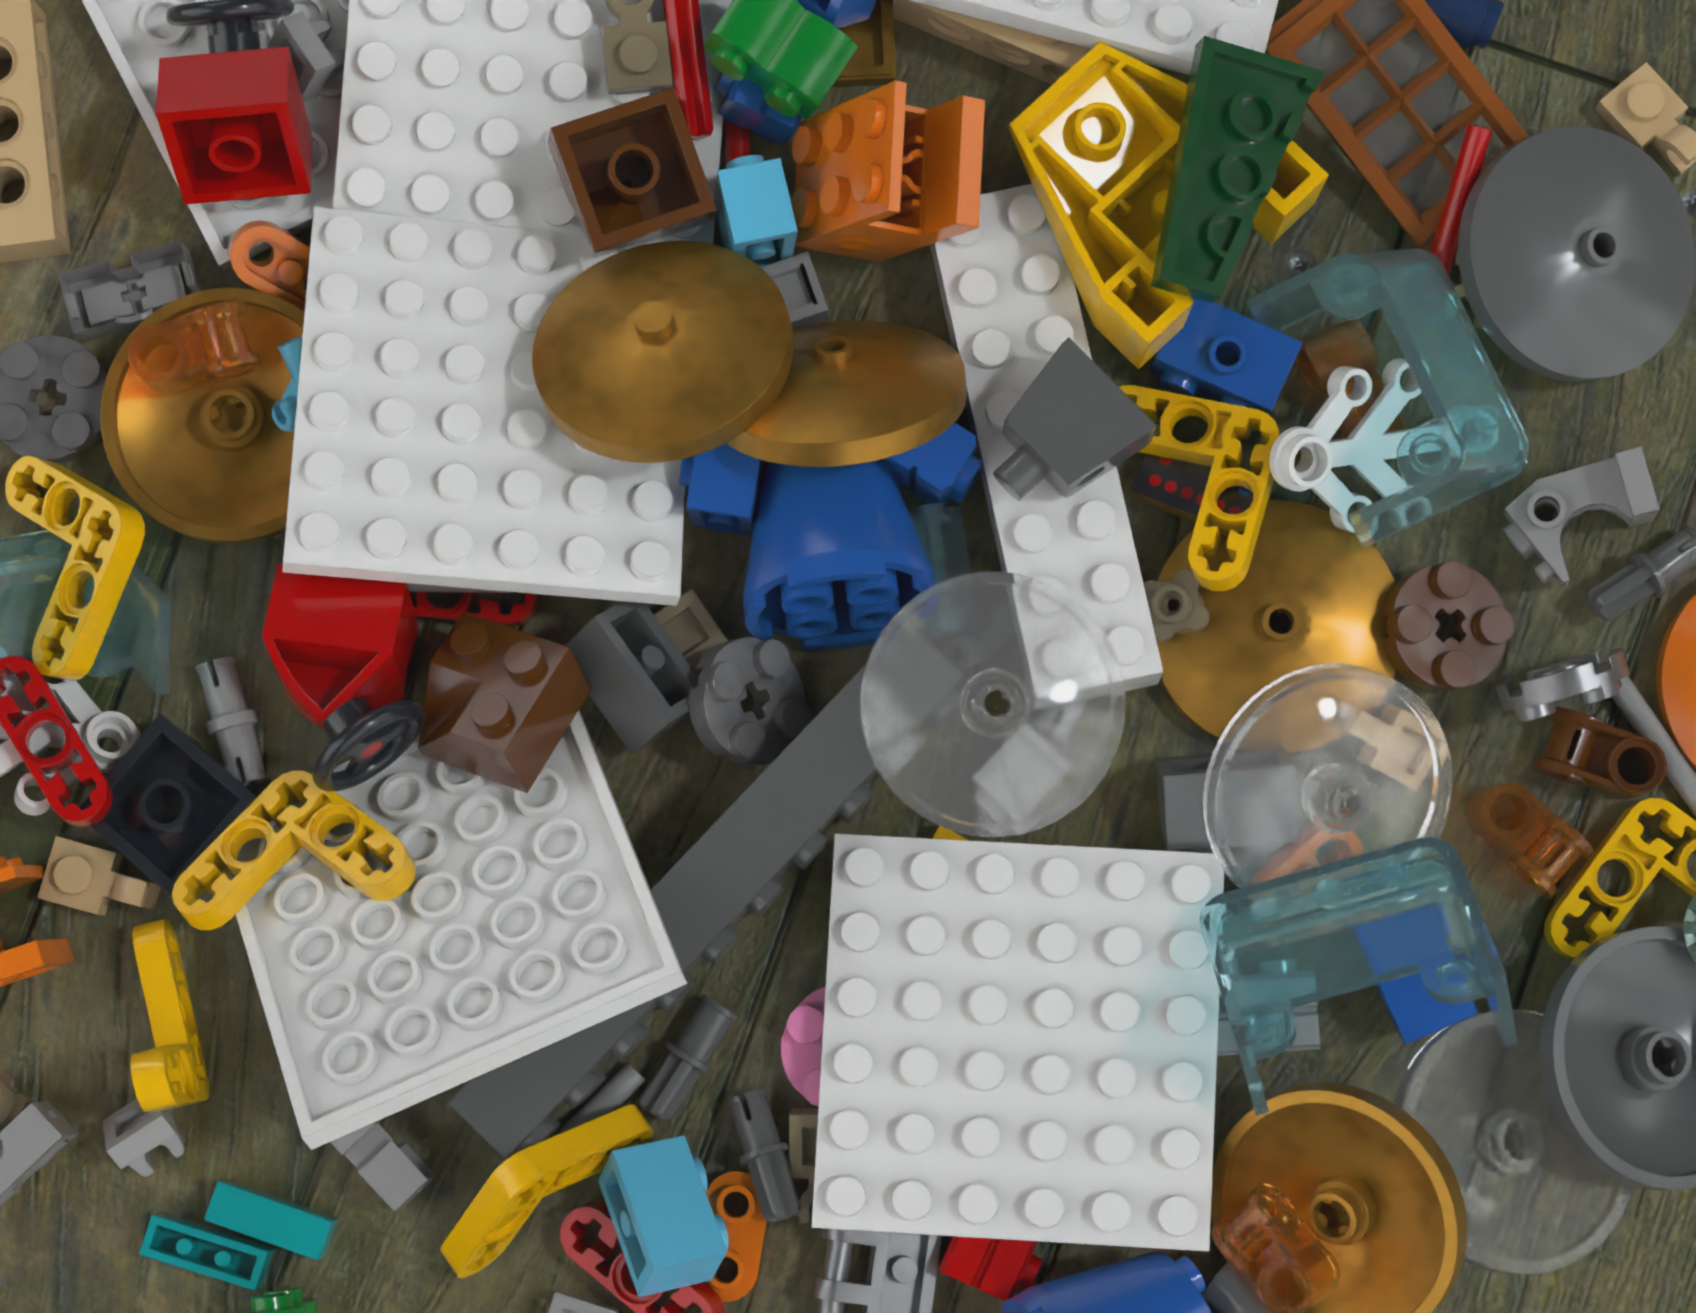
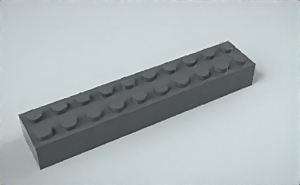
M905 622L651 889L687 984L469 1080L448 1104L505 1159L527 1147L551 1138L562 1126L554 1116L567 1102L573 1108L577 1105L581 1106L606 1080V1077L599 1071L602 1065L613 1054L619 1060L621 1058L625 1059L652 1031L643 1022L656 1008L660 1006L665 1012L667 1010L671 1011L696 984L688 975L704 958L713 964L722 958L741 937L733 927L749 910L757 917H760L785 890L778 880L794 863L804 870L829 844V839L822 833L838 816L848 824L873 798V791L868 785L882 770L890 777L894 776L918 750L916 749L918 743L912 738L926 724L936 731L961 705L960 701L963 698L957 691L960 689L964 675L910 624Z

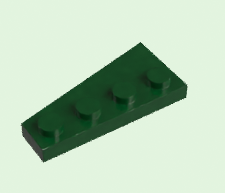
M1204 36L1195 45L1151 287L1213 303L1222 296L1254 226L1253 220L1263 198L1269 194L1278 174L1276 171L1288 144L1294 139L1304 118L1301 115L1311 94L1316 91L1325 71Z

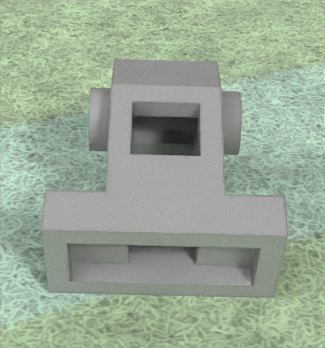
M1642 447L1616 453L1614 458L1537 479L1505 508V516L1510 521V524L1502 529L1504 534L1524 559H1528L1535 553L1542 563L1534 568V572L1543 583L1552 577L1557 580L1561 587L1568 586V582H1570L1561 552L1560 536L1563 528L1571 518L1586 511L1603 510L1623 520L1627 524L1628 529L1654 521L1660 508ZM1548 505L1556 510L1558 516L1552 521L1545 522L1539 520L1535 516L1534 511L1539 506Z

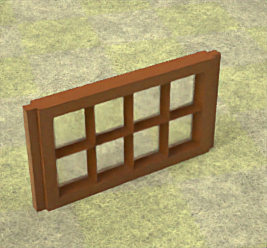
M1302 0L1272 24L1265 53L1325 71L1316 91L1311 94L1306 106L1413 245L1425 257L1430 253L1468 123L1493 130L1480 175L1490 162L1505 149L1529 137L1425 0Z

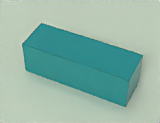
M228 1179L217 1182L204 1218L205 1221L318 1261L325 1258L339 1220L338 1218Z
M160 1212L151 1216L139 1254L256 1291L264 1285L275 1248Z

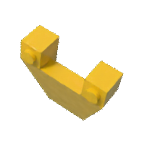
M1099 42L1009 124L1008 129L1093 326L1134 366L1140 369L1184 327L1194 300L1190 297L1151 287L1188 84ZM1293 140L1288 144L1276 170L1278 174L1269 194L1263 198L1253 220V228L1271 245L1316 203L1329 176Z

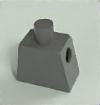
M1068 337L1004 420L1002 434L1016 451L993 474L1000 485L1018 501H1021L1044 478L1063 497L1067 498L1147 446L1152 441L1157 425Z

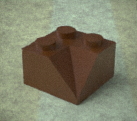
M674 87L551 127L547 142L568 201L594 253L651 242L710 222L717 211Z
M462 612L430 661L423 708L425 722L420 732L418 749L423 756L528 793L587 698L591 688L569 647Z

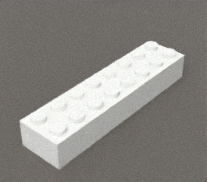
M1029 184L981 194L979 228L931 244L930 249L951 344L961 356L965 367L967 389L965 408L971 433L976 436V457L983 461L979 471L1032 711L1158 685L1164 671L1117 466L1067 498L1063 497L1044 478L1021 501L1013 498L1000 485L993 474L1016 451L1002 434L1004 420L1060 345L1069 337L1091 360L1092 357L1075 282L1033 185Z

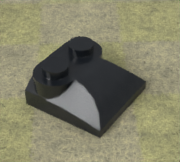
M159 714L105 777L112 789V805L107 815L98 823L91 825V827L166 893L172 896L174 884L180 875L258 796L204 750L195 738L187 735L169 718ZM89 796L80 806L81 810L87 809L92 805Z

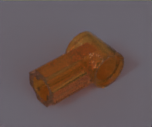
M1352 317L1302 340L1303 344L1297 355L1309 384L1317 394H1324L1326 400L1329 398L1327 390L1328 379L1336 368L1351 366L1363 369L1370 375L1373 387L1369 399L1363 405L1353 407L1340 425L1345 438H1348L1384 390L1382 381L1376 371V368H1378V358L1374 345L1365 327L1356 317ZM1353 376L1346 383L1345 392L1347 396L1354 389L1355 382ZM1399 415L1386 432L1398 431L1404 428Z

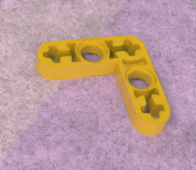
M1136 385L1119 386L1153 422L1159 423L1158 412L1160 410L1164 411L1160 418V436H1155L1154 432L1152 441L1138 452L1211 467L1189 545L1188 560L1195 579L1202 587L1211 591H1227L1235 588L1244 580L1249 570L1274 481L1270 471L1269 457L1271 448L1280 435L1276 421L1268 413L1258 409ZM1197 416L1208 424L1205 435L1199 441L1182 443L1172 436L1175 424L1181 418ZM1251 431H1260L1263 443L1266 445L1256 444L1253 448L1250 458L1252 472L1241 468L1244 455L1241 442L1237 439H1248ZM1242 486L1249 489L1253 494V502L1250 507L1239 514L1223 512L1217 506V500L1226 488ZM1220 528L1229 532L1227 550L1230 559L1234 562H1223L1219 571H1210L1208 561L1204 558V555L1215 556L1221 540L1218 529Z
M29 455L24 456L13 464L7 475L5 495L8 504L15 511L72 545L35 635L32 646V659L42 675L75 681L82 679L95 662L142 547L145 536V523L142 515L136 508L63 465ZM37 484L49 489L45 497H41L40 491L36 489ZM78 494L80 507L75 520L70 524L69 509L71 502ZM99 559H103L101 565L98 564ZM92 576L94 580L93 595L90 602L84 606V587L87 580ZM75 618L79 619L78 623H74Z
M290 771L272 781L180 875L174 884L172 899L173 904L192 927L198 930H213L231 920L301 847L367 897L376 901H389L406 892L414 881L416 867L409 852L395 835L338 793L327 792L318 788L313 781L312 774L305 771ZM295 798L302 802L306 801L300 808L293 805L288 807ZM274 820L279 828L281 826L283 828L276 833L270 826V821ZM343 823L355 825L353 835L343 845L337 847L324 845L327 834L335 826ZM255 838L267 840L264 851L256 859L248 862L237 860L238 852L246 842ZM370 850L372 855L385 865L392 863L393 866L386 873L378 869L373 871L364 857ZM227 866L235 875L232 880L224 872L221 873ZM204 891L211 895L215 894L207 903L201 899L196 900Z
M1648 798L1632 803L1622 813L1549 912L1544 926V934L1548 945L1556 953L1566 958H1576L1595 942L1612 935L1658 872L1694 897L1696 895V881L1689 875L1687 860L1696 849V821L1673 803L1662 798ZM1658 812L1663 817L1659 828L1673 840L1682 838L1684 831L1690 834L1691 838L1676 849L1671 863L1664 856L1674 849L1672 846L1660 838L1649 839L1646 842L1640 838L1644 827L1637 821L1639 815L1648 817ZM1608 860H1617L1623 863L1628 868L1631 876L1628 890L1618 897H1612L1604 893L1597 881V873L1600 866ZM1582 890H1584L1593 902L1610 908L1611 913L1606 918L1602 911L1593 912L1584 926L1585 931L1591 935L1589 941L1578 940L1573 941L1569 945L1564 940L1568 929L1562 924V920L1565 916L1568 918H1578L1590 905V902L1578 897Z
M168 918L135 925L132 931L134 952L156 1047L131 1055V1076L139 1105L147 1113L206 1101L209 1098L208 1075L174 928Z
M630 1104L527 1147L505 1160L487 1179L440 1248L458 1278L472 1276L495 1261L505 1251L543 1197L603 1171L612 1150L648 1143L654 1135L653 1129L636 1105Z

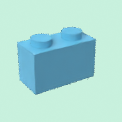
M748 155L728 162L726 164L727 169L717 171L714 203L717 208L715 218L722 247L749 258L760 267L792 257L798 230L781 158L764 161L761 155Z
M685 1135L612 1150L598 1182L638 1298L711 1281L728 1251V1233L721 1216L713 1214L706 1195L707 1176L705 1168L698 1157L692 1156Z

